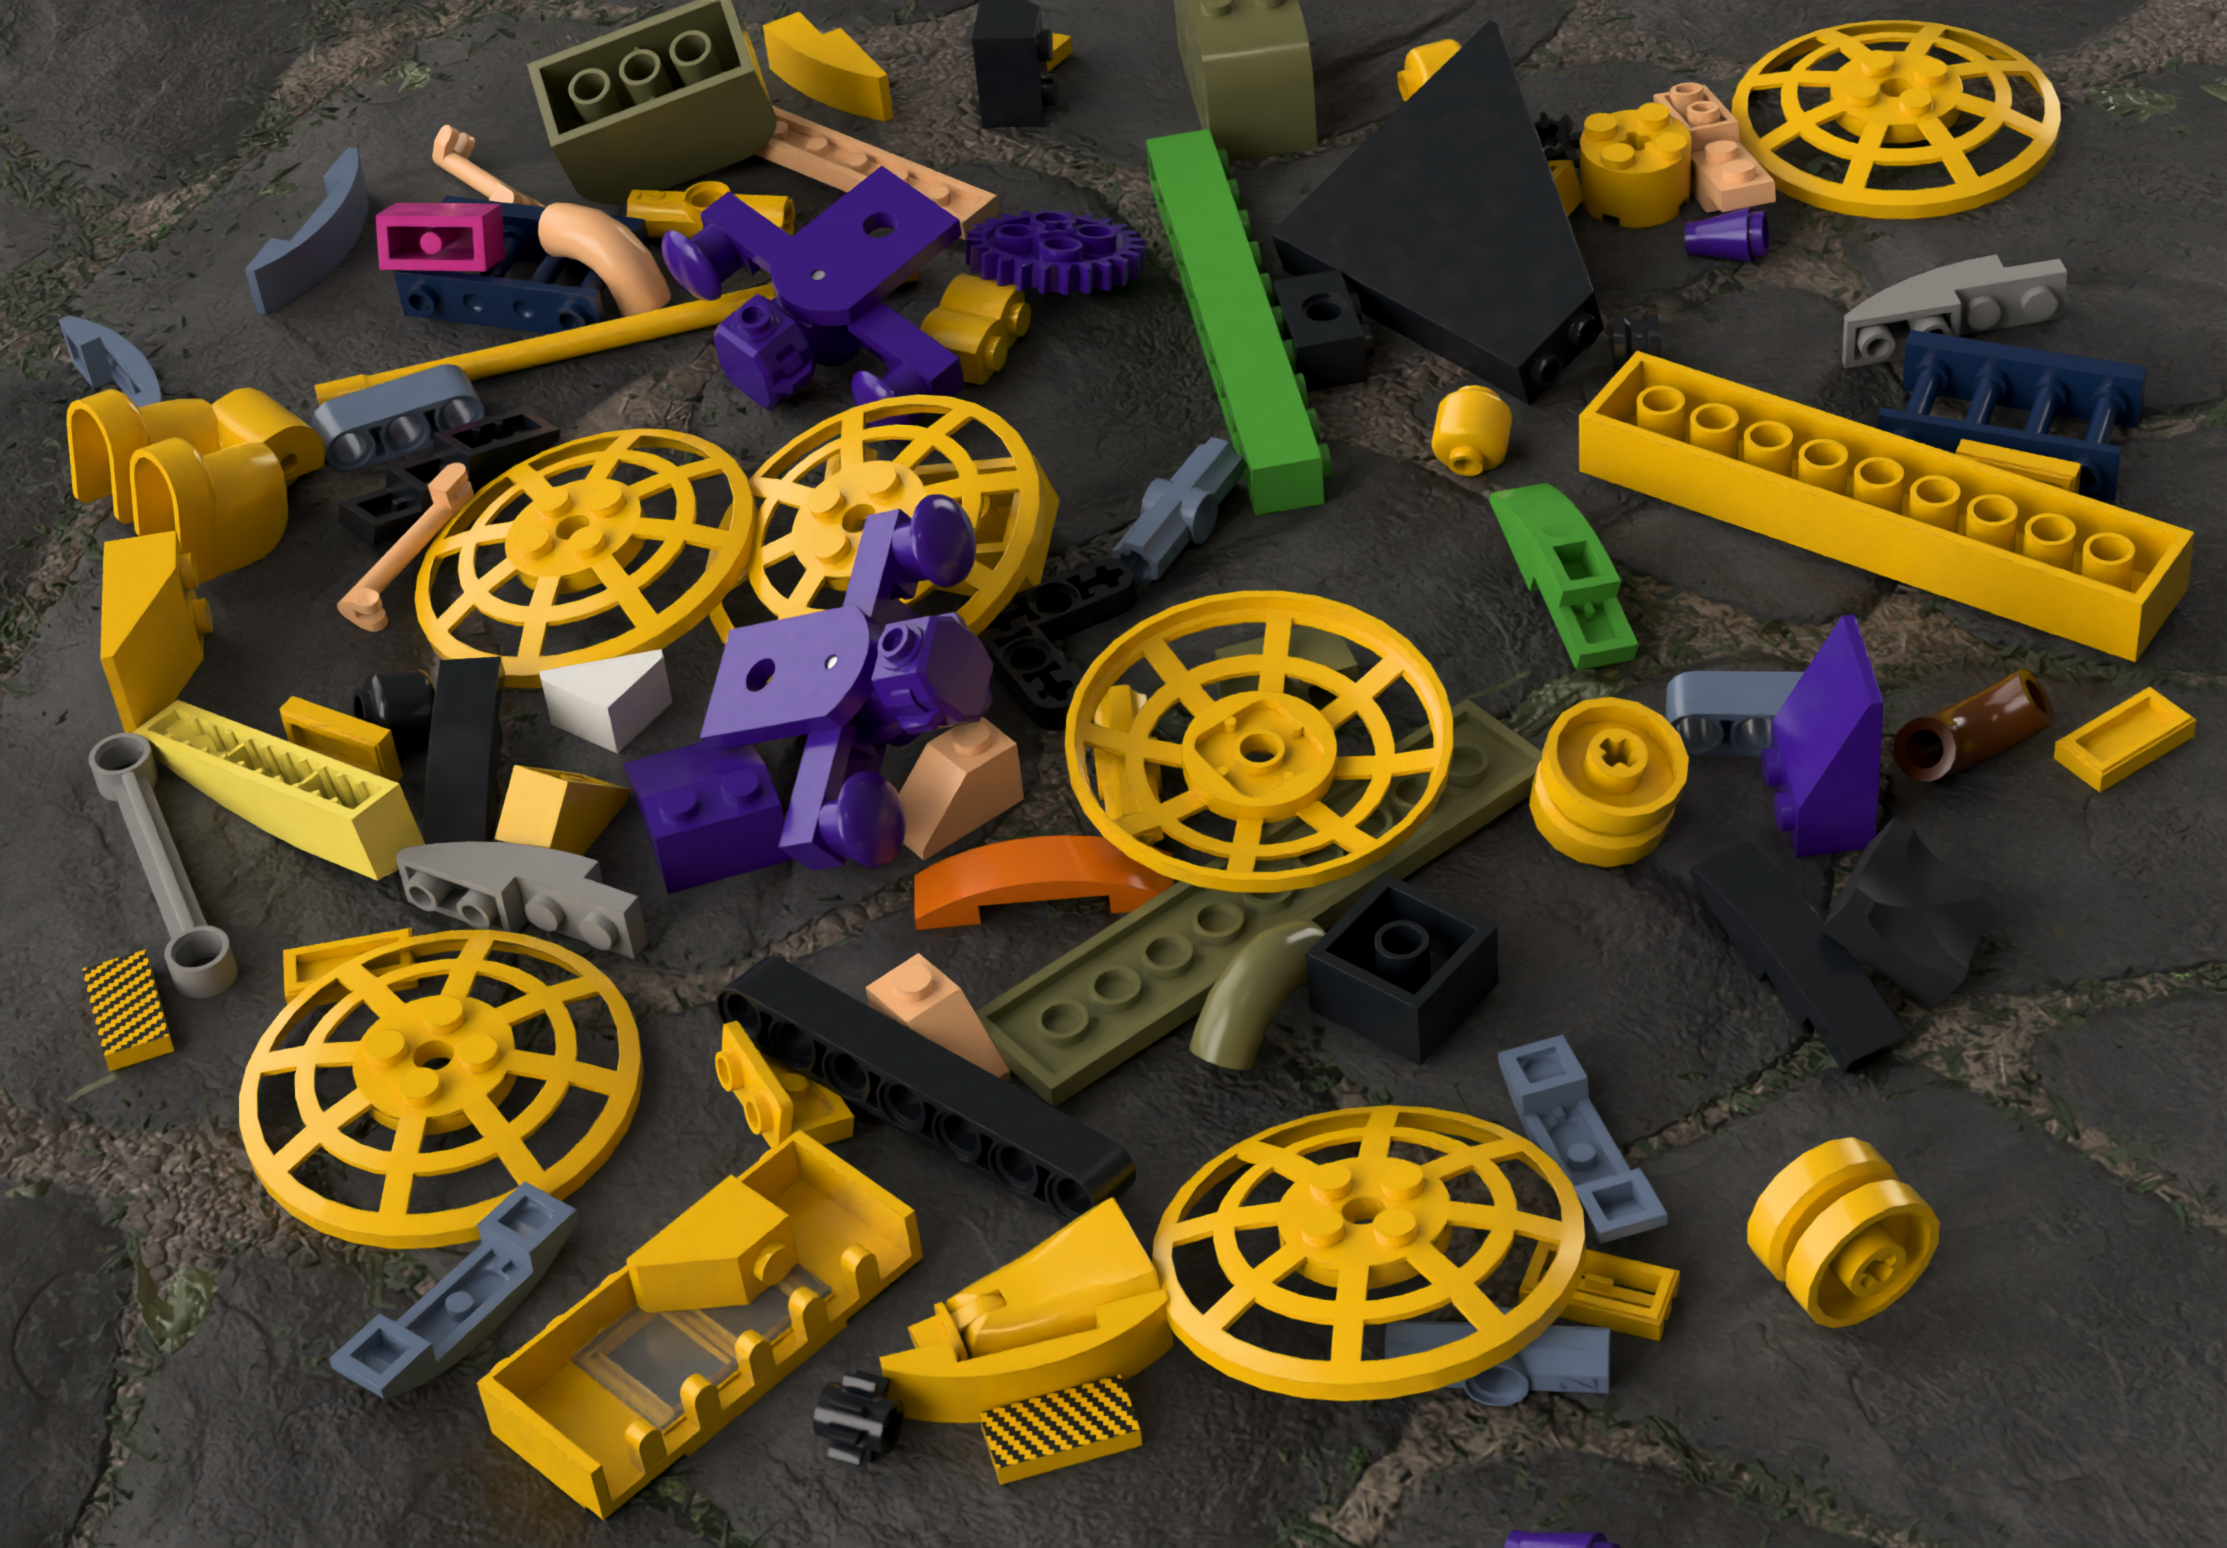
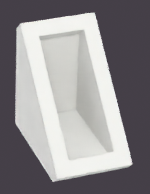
M662 649L540 671L551 725L617 754L673 703Z

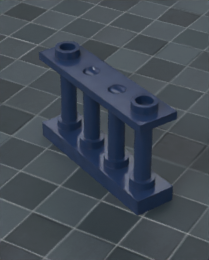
M446 196L442 203L502 204L505 258L487 271H481L479 275L454 271H393L405 316L545 334L605 322L600 295L607 286L606 283L593 269L582 262L570 258L552 257L542 247L538 228L542 212L546 207ZM609 215L627 226L651 252L645 219ZM515 260L540 263L529 281L504 278ZM565 266L591 269L580 287L554 284Z
M1910 330L1905 343L1902 390L1912 391L1905 411L1881 407L1878 413L1877 429L1953 454L1956 453L1961 439L2080 463L2081 473L2078 494L2115 501L2122 447L2109 445L2115 424L2138 428L2143 411L2147 366ZM1936 396L1971 401L1965 420L1931 416L1930 412ZM1995 405L2030 410L2031 412L2024 431L1989 425ZM2061 415L2091 420L2085 439L2078 440L2048 435L2054 416Z

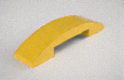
M1161 1289L1095 1305L1097 1329L960 1362L956 1360L951 1340L879 1357L883 1377L891 1380L887 1397L903 1402L905 1418L939 1423H980L979 1413L1119 1374H1121L1124 1382L1153 1364L1174 1346L1172 1329L1166 1318L1165 1306L1169 1303L1166 1291Z

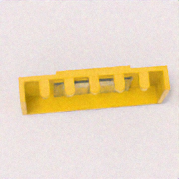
M798 1129L777 1147L765 1152L758 1162L737 1177L738 1180L790 1215L800 1262L791 1268L788 1275L781 1282L770 1286L748 1305L646 1313L637 1305L628 1266L625 1265L619 1271L606 1277L598 1288L566 1313L555 1317L542 1332L514 1354L499 1361L486 1376L477 1382L492 1433L583 1508H589L602 1520H605L682 1455L685 1454L689 1457L844 1330L848 1326L847 1319L922 1259L923 1252L915 1210Z

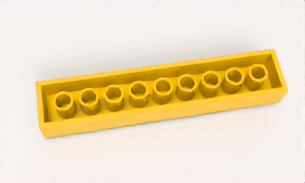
M1640 351L1634 353L1579 415V472L2133 662L2138 660L2188 590L2195 534L2193 531Z

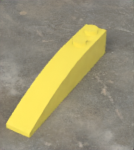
M176 700L132 732L148 740L154 758L223 807L265 832L303 851L379 881L384 876L399 870L395 856L402 848L426 845L400 784L180 700Z

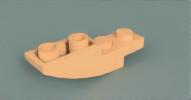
M1681 83L1673 86L1670 92L1653 95L1654 102L1666 105L1670 109V116L1683 123L1690 132L1691 192L1706 213L1718 210L1727 212L1776 202L1775 181L1740 143L1738 120L1706 85Z

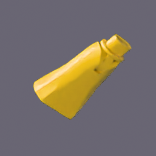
M1110 1198L1087 1211L1026 1254L967 1286L949 1298L945 1304L943 1302L934 1304L936 1315L908 1326V1331L915 1349L951 1340L956 1360L960 1362L1097 1329L1095 1305L1161 1289V1284L1154 1266L1115 1198Z

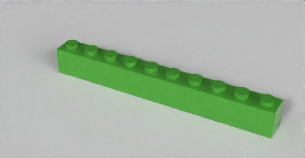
M1210 129L1146 139L1151 189L1234 451L1243 457V479L1254 514L1258 516L1325 504L1323 480L1332 478V463L1329 449L1326 443L1317 445L1320 442L1317 414L1314 408L1305 409L1308 407L1305 379L1302 373L1293 374L1296 373L1293 344L1291 339L1283 340L1285 339V330L1281 309L1279 306H1273L1270 277L1268 273L1262 274L1259 245L1257 241L1251 242L1248 213L1246 209L1241 210L1236 179H1230L1227 152L1225 148L1216 149Z

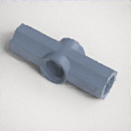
M1211 437L1206 444H1201L1194 450L1170 480L1156 478L1151 482L1142 500L1140 517L1112 550L1113 559L1124 561L1132 567L1135 575V584L1147 587L1152 580H1157L1162 576L1188 542L1199 545L1208 539L1216 522L1218 505L1244 474L1243 457L1232 449L1228 441Z
M1496 1306L1504 1315L1512 1310V1308ZM1400 1320L1386 1323L1385 1359L1425 1352L1463 1339L1478 1330L1469 1321L1467 1323ZM1550 1325L1540 1337L1513 1357L1474 1377L1445 1387L1464 1388L1465 1393L1473 1400L1491 1406H1508L1520 1402L1528 1394V1390L1609 1393L1610 1327Z

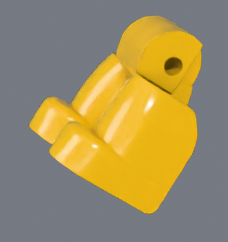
M250 387L236 389L213 404L208 403L204 399H176L137 407L125 393L115 389H108L71 402L67 410V434L74 497L82 503H89L112 494L115 518L123 524L134 522L135 533L138 536L176 530L183 554L192 552L195 557L199 584L254 563L269 554L280 542L287 525V486L291 485L299 476L324 467L326 450L322 437L311 426L264 392Z

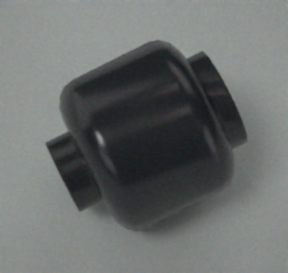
M404 669L374 672L367 677L363 689H356L354 692V717L391 730L396 750L429 746L436 688L424 670Z

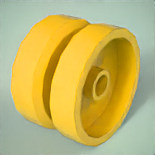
M1605 697L1583 700L1562 712L1548 732L1542 752V760L1537 766L1531 787L1529 807L1539 832L1554 849L1580 863L1606 868L1634 864L1654 852L1668 832L1674 816L1675 806L1680 800L1687 781L1689 757L1681 735L1661 714L1639 702Z
M1849 1137L1827 1141L1801 1154L1776 1175L1758 1198L1749 1218L1747 1243L1756 1257L1779 1281L1786 1282V1287L1794 1299L1817 1324L1835 1329L1859 1324L1884 1311L1911 1288L1927 1268L1939 1243L1940 1221L1932 1208L1910 1185L1900 1182L1892 1166L1870 1143Z

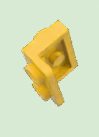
M738 1021L723 1024L722 1051L717 1052L715 1055V1067L719 1081L726 1091L733 1090L744 1107L745 1117L750 1129L756 1135L762 1134L771 1149L777 1147L798 1129L821 1145L853 1137L854 1115L841 1096L757 1050Z

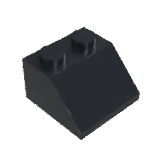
M980 0L972 35V46L982 127H1045L1048 107L1057 105L1058 84L1056 74H1048L1046 61H1052L1053 37L1051 29H1043L1041 8L1028 0Z

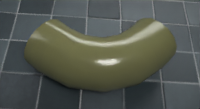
M1297 919L1279 923L1256 934L1227 963L1209 991L1194 1028L1189 1046L1190 1051L1207 1062L1225 1068L1237 1070L1253 1068L1268 1026L1278 1009L1293 991L1308 985L1306 953L1326 934L1323 928L1313 921Z

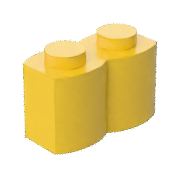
M959 274L947 287L939 307L933 309L927 315L920 330L960 358L965 382L982 385L988 381L994 371L1002 369L1006 361L1008 348L1015 343L1019 336L1022 337L1027 332L1031 320V308L1028 303H1025L1024 290L1018 291L1017 284L998 286L997 280H983L978 276Z

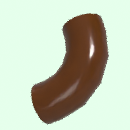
M2021 668L1952 706L1927 716L1909 720L1899 729L1894 739V757L1897 765L1905 775L1917 781H1934L1982 763L2034 736L2055 723V714L2041 685L2032 674Z

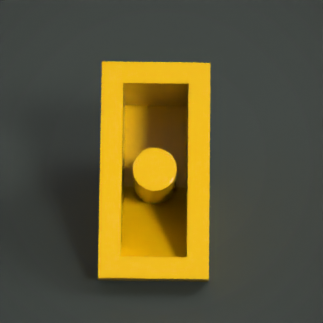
M514 765L495 839L506 843L545 847L583 856L627 803L631 789L580 773Z
M729 1175L626 1259L637 1305L646 1313L748 1305L770 1286L781 1282L788 1275L791 1268L800 1262L790 1215L733 1175Z

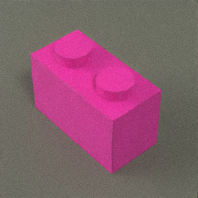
M395 203L375 215L380 270L487 271L505 258L502 204Z

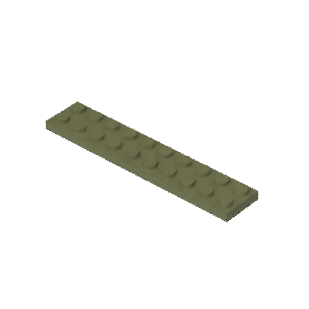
M1465 699L1451 708L1453 715V760L1442 795L1430 816L1416 832L1383 859L1350 876L1314 887L1275 893L1229 892L1198 887L1179 881L981 1007L975 1013L1008 1068L1049 1105L1055 1108L1201 1012L1209 991L1227 963L1256 934L1279 923L1297 919L1313 921L1323 930L1328 929L1337 923L1385 873L1400 880L1404 879L1529 797L1537 766L1542 760V751L1472 701ZM1427 723L1396 743L1395 754L1433 748V734L1430 723ZM1431 772L1392 777L1390 787L1381 804L1358 829L1378 839L1401 822L1422 798ZM1371 779L1338 780L1332 784L1321 802L1342 818L1361 800ZM1295 816L1287 820L1270 823L1262 829L1260 845L1290 842L1313 835L1317 831L1301 818ZM1333 843L1323 849L1298 857L1272 861H1256L1254 872H1278L1311 867L1350 853ZM1217 857L1203 867L1226 870L1229 858Z

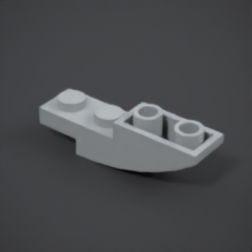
M1996 254L1939 267L1908 278L1868 298L1844 315L1843 365L1846 369L1904 359L1905 343L1910 330L1959 337V335L2063 319L2067 271L2060 259L2004 268Z
M475 841L434 843L402 848L395 856L408 902L413 903L422 910L436 911L464 921L476 929L518 933L529 922L542 930L555 931L587 942L596 949L609 950L635 959L648 943L638 896L604 885L597 860L533 845Z

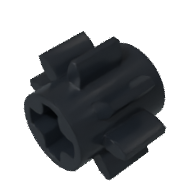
M1541 112L1540 121L1534 125L1542 148L1546 145L1555 147L1559 142L1561 144L1557 150L1547 148L1544 151L1547 161L1572 160L1574 168L1580 169V159L1577 156L1576 149L1580 148L1582 132L1571 133L1574 123L1567 114L1562 116L1558 122L1549 119L1545 112Z
M857 1370L855 1375L845 1373L842 1384L829 1382L824 1387L816 1404L813 1428L817 1436L831 1439L827 1453L828 1458L861 1466L863 1461L872 1463L875 1452L886 1455L892 1451L901 1433L904 1420V1405L901 1400L886 1396L891 1381L889 1378Z

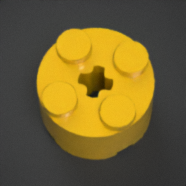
M1652 102L1641 105L1638 110H1624L1610 114L1595 113L1586 118L1584 131L1580 139V186L1584 197L1581 201L1584 209L1592 217L1603 221V214L1619 218V226L1644 228L1660 225L1672 220L1679 214V206L1684 201L1688 204L1691 196V135L1683 123L1670 116V109L1666 105Z

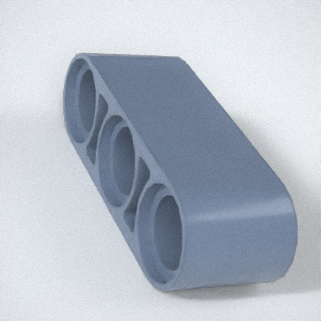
M446 364L331 399L321 404L315 410L312 417V428L323 439L326 450L325 456L330 466L339 471L350 472L432 447L434 433L484 419V407L466 372L459 366Z
M1690 671L1681 673L1668 683L1665 719L1681 735L1689 756L1761 757L1762 749L1771 748L1773 719L1804 672Z

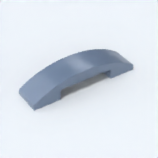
M347 147L325 173L323 179L328 196L290 241L271 238L245 268L257 313L267 315L311 290L325 279L354 247L362 233L369 212V194L357 148Z
M68 315L59 319L71 361L93 389L115 381L137 407L164 402L151 364L126 338L105 326L83 318Z
M1559 1035L1498 1052L1499 1066L1529 1141L1552 1158L1574 1185L1573 1188L1577 1193L1584 1213L1585 1234L1593 1241L1602 1244L1668 1225L1667 1213L1641 1168L1630 1170L1590 1101L1588 1077L1565 1037Z
M524 1181L477 1224L482 1243L396 1322L381 1313L374 1317L329 1358L331 1368L383 1399L415 1389L448 1370L486 1340L528 1296L553 1263L579 1219L577 1209Z

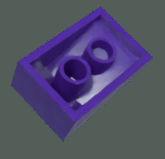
M1855 614L1840 617L1773 719L1771 748H1765L1761 751V765L1766 787L1776 786L1778 792L1774 795L1777 827L1779 832L1789 831L1796 857L1866 849L1869 842L1876 836L1884 702Z
M703 741L623 763L667 894L791 860L790 855L778 848L784 827L782 808L767 767L753 744L715 750Z

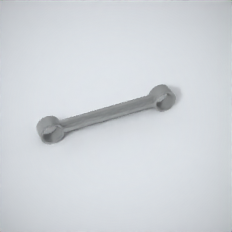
M119 733L109 736L93 747L89 754V764L100 794L108 800L116 801L119 805L171 940L166 946L164 955L175 989L182 996L191 999H206L217 996L226 991L235 982L238 975V966L227 934L217 927L208 926L153 790L158 782L159 772L150 744L145 737L135 733ZM128 764H134V765H132V766H130V767H128V768H125V769H122V770L113 771V770H115L116 768H119V767H121V766L128 765ZM216 957L213 961L203 966L187 967L199 959Z

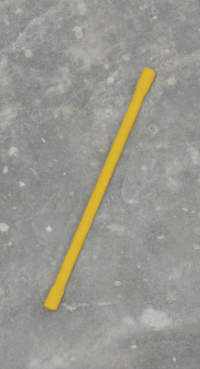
M918 271L901 285L919 281ZM773 283L723 294L715 301L701 299L373 375L360 374L314 385L320 406L331 399L446 364L459 366L466 372L469 380L473 381L717 325L756 294L769 300L775 298L776 295Z

